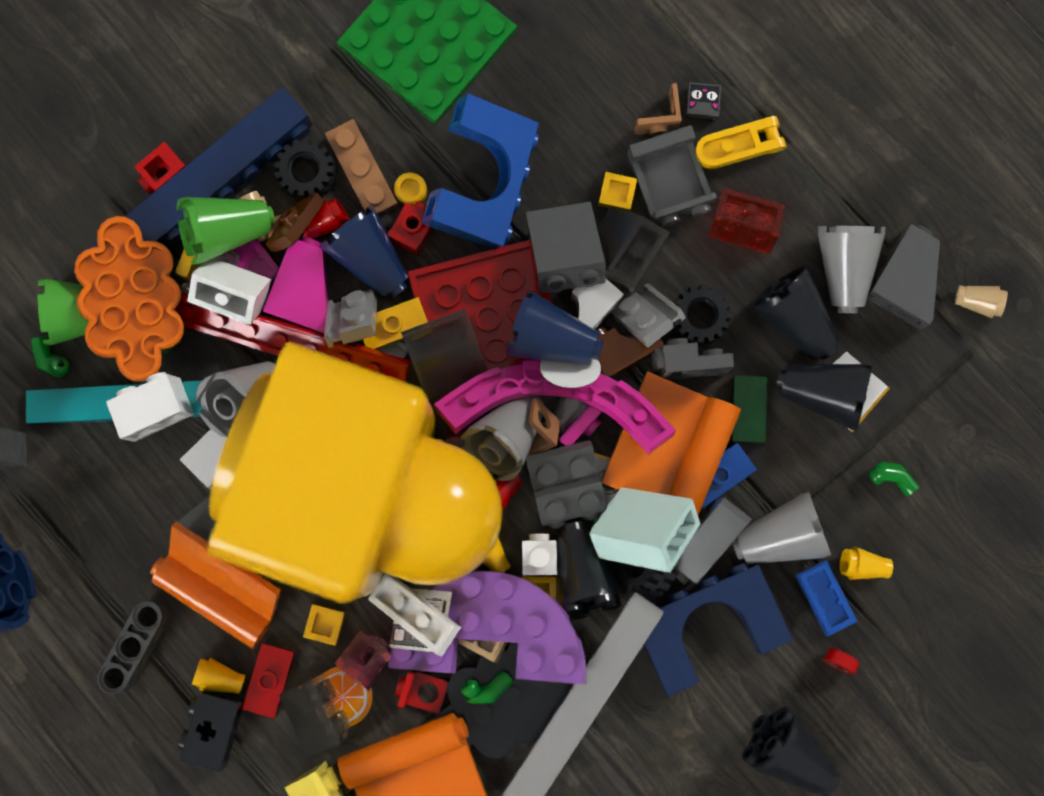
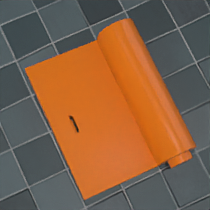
M646 371L638 392L676 430L675 434L648 455L623 428L601 483L617 490L624 487L693 499L697 515H699L742 409L723 400L706 397Z
M175 521L171 526L169 555L166 558L160 557L150 570V574L153 575L152 584L251 649H254L271 626L281 589L251 570L209 556V542Z
M454 713L344 754L338 758V769L342 781L348 789L354 788L357 796H487L466 740L469 736L466 723L462 717L457 718Z

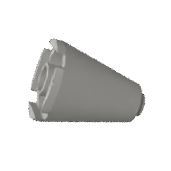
M818 226V238L831 306H838V313H858V307H865L885 238L886 227H877L876 233H874L875 226L830 227L829 232H826L827 226Z
M266 361L207 376L199 384L196 392V401L200 399L202 410L199 413L207 426L220 436L227 437L251 387L262 374L267 372L273 374L276 364Z
M529 396L503 403L468 427L463 433L461 440H465V445L462 449L477 458L489 472L499 475L496 480H512L520 473L537 433L528 423L531 401L534 398H538L543 403L540 396ZM538 412V418L541 423L543 415Z
M809 492L798 495L746 526L737 536L738 539L733 541L738 559L745 558L747 564L818 559L831 555Z

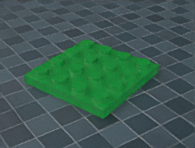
M373 0L337 41V45L434 125H437L517 32V25L486 0Z

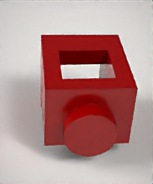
M165 142L134 166L141 174L137 181L150 195L185 167L184 163ZM168 171L165 175H163V176L159 179V176H160V174H161L162 172Z
M416 201L414 206L405 203L387 235L393 245L419 257L434 228L422 224L426 205ZM411 219L419 222L418 226L414 229L407 227V223Z

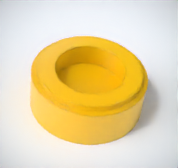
M409 172L397 178L394 184V193L402 205L408 203L414 206L416 201L422 203L425 200L427 187L420 175Z

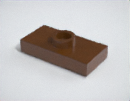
M318 193L296 201L292 207L288 208L280 216V225L266 242L267 247L272 252L283 250L297 242L323 205L324 200Z

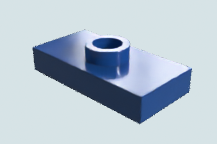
M738 443L724 452L702 508L757 470Z
M827 560L795 574L825 636H830L858 622Z

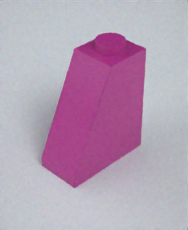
M302 237L301 241L297 240L293 246L287 248L263 309L267 316L320 333L325 332L327 304L330 300L327 255L320 248L321 243L308 237Z

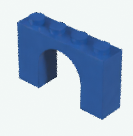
M471 94L458 99L448 131L485 146L491 152L498 166V184L492 196L486 201H475L443 188L430 192L422 224L491 250L504 247V244L509 241L512 234L510 223L513 213L520 206L521 195H519L521 184L526 180L530 171V165L527 164L529 156L538 143L539 136L536 132L539 123Z

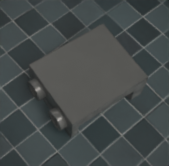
M691 125L629 145L627 157L634 177L637 179V185L652 226L661 224L662 227H668L680 222V217L691 213L693 217L704 215L712 210L711 207L717 200L716 193H711L701 163L696 157L693 144L695 134Z
M591 201L526 212L529 240H531L540 293L560 292L578 287H591L606 282L605 260Z

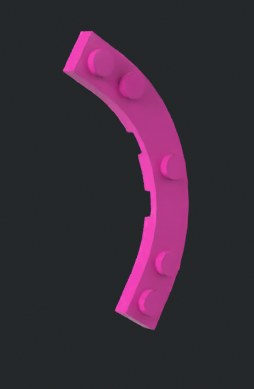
M525 360L520 365L509 366L503 369H499V367L490 369L465 382L434 404L435 411L455 434L489 410L503 403L519 398L542 395L571 398L596 407L617 421L648 455L672 438L676 431L645 397L622 380L617 382L600 373L599 377L589 385L578 388L561 387L549 382L542 375L540 370L541 360Z

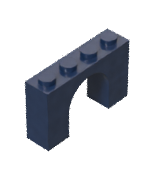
M746 561L736 564L728 569L729 575L720 579L717 578V575L707 577L698 582L700 588L687 593L686 588L678 590L667 596L669 602L658 606L664 613L644 643V648L667 696H671L699 683L685 651L682 632L688 616L693 610L703 604L722 602L733 608L740 616L755 651L760 654L793 641L758 564L749 566Z

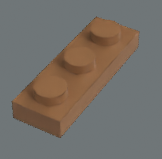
M354 119L326 132L325 136L364 211L369 205H372L378 216L398 207V203Z

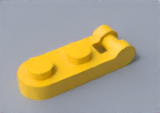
M771 116L708 134L699 140L695 152L703 168L716 169L761 155L777 153L784 150L787 146L784 137L779 135L777 128L780 127L777 116ZM758 133H765L767 141L761 142Z

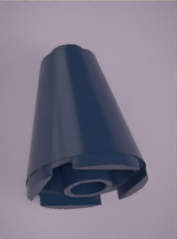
M369 205L365 210L368 214L367 216L363 211L359 212L332 234L333 237L330 239L332 241L331 245L325 240L320 247L382 298L389 294L393 299L407 288L404 281L408 278V275L376 210L372 205Z
M527 291V295L522 300L512 328L514 331L513 336L515 337L513 341L509 340L506 354L517 358L589 365L591 358L598 360L604 341L598 339L600 332L536 293Z

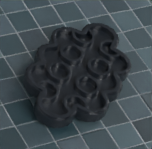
M510 643L507 650L504 649L498 663H494L481 656L477 667L466 666L458 669L448 682L447 693L451 704L446 706L437 717L438 719L454 713L457 718L462 717L469 736L466 738L468 746L474 744L480 754L487 758L498 759L506 756L513 750L516 741L528 744L536 742L574 685V683L515 679L518 643ZM584 653V655H585V662H586V665H587L588 660H587L586 654ZM501 671L506 672L514 682L495 702L489 704L471 705L465 701V696L461 693V687L466 681L475 680L479 686L488 685Z

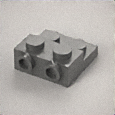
M687 338L668 340V345L654 349V353L651 354L652 372L658 373V376L667 380L724 376L734 367L733 353L723 354V349H708L702 351L703 355H698L697 343H688Z
M591 440L526 457L527 468L542 526L549 525L551 528H560L567 524L569 519L581 517L583 520H593L600 516L601 511L606 510L605 496Z

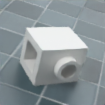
M529 534V541H522L523 575H557L556 540H549V534Z

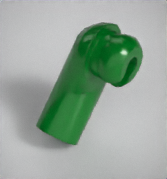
M46 336L31 339L36 367L40 371L52 377H63L69 372V361L63 356L60 357L51 353L49 345L45 346L43 344V340L47 338Z

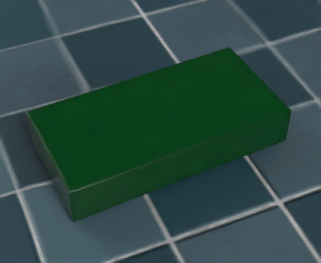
M734 375L732 380V404L742 410L731 434V442L766 443L767 377Z

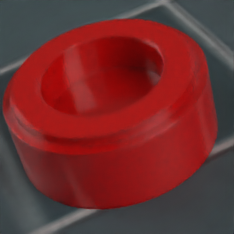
M834 648L828 649L823 659L828 665L850 675H855L860 665L859 661L853 656Z

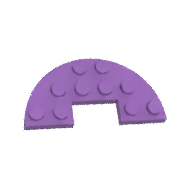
M492 571L472 572L460 579L439 584L431 589L452 593L448 617L461 627L443 656L436 655L434 652L392 648L388 668L456 673L458 639L518 643L515 679L586 684V662L580 638H577L576 632L569 621L570 617L563 607L534 583L521 577Z

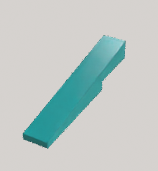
M202 381L182 382L194 413L190 417H201L199 411L202 410L200 399L196 401V392ZM143 384L26 391V424L113 421L106 401L117 397L116 393L123 388L130 386L139 387Z

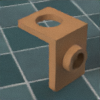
M677 83L671 85L668 94L671 115L637 119L634 128L635 135L650 134L651 137H656L679 129L682 119Z
M538 398L532 399L528 423L537 433L528 455L544 452L557 446L560 420ZM538 412L544 416L546 422L540 423Z

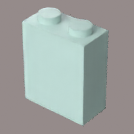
M621 487L613 500L609 502L597 523L593 525L589 535L598 558L670 573L700 526V521L693 499Z

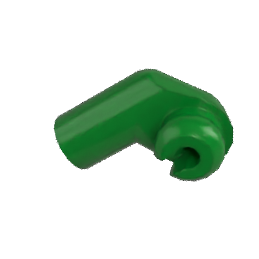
M882 461L875 464V468L869 471V477L873 483L881 485L884 481L895 482L906 497L920 487L908 471L898 463Z
M501 671L488 685L479 686L475 680L466 681L461 687V693L465 696V701L471 705L489 704L495 702L514 682L506 672Z

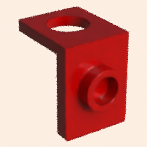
M410 670L406 677L400 676L394 694L400 697L397 707L404 709L406 705L439 714L449 681L416 670ZM425 683H432L438 689V697L431 703L423 702L418 695L420 686Z

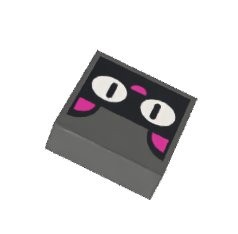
M689 82L686 117L718 120L721 85Z

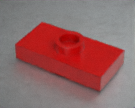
M268 643L261 644L242 710L273 719L277 717L296 651Z

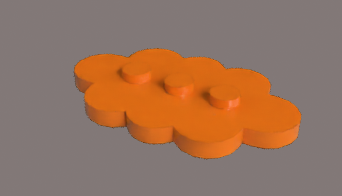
M115 216L104 221L97 231L98 247L84 250L75 261L74 272L76 278L84 287L77 297V307L80 314L89 321L85 329V341L88 348L95 355L102 358H116L119 371L126 379L133 382H145L149 376L159 372L162 366L161 351L174 348L183 337L184 324L181 316L175 311L181 301V290L175 280L170 277L173 271V258L170 250L164 244L157 241H143L140 228L133 220L123 216Z

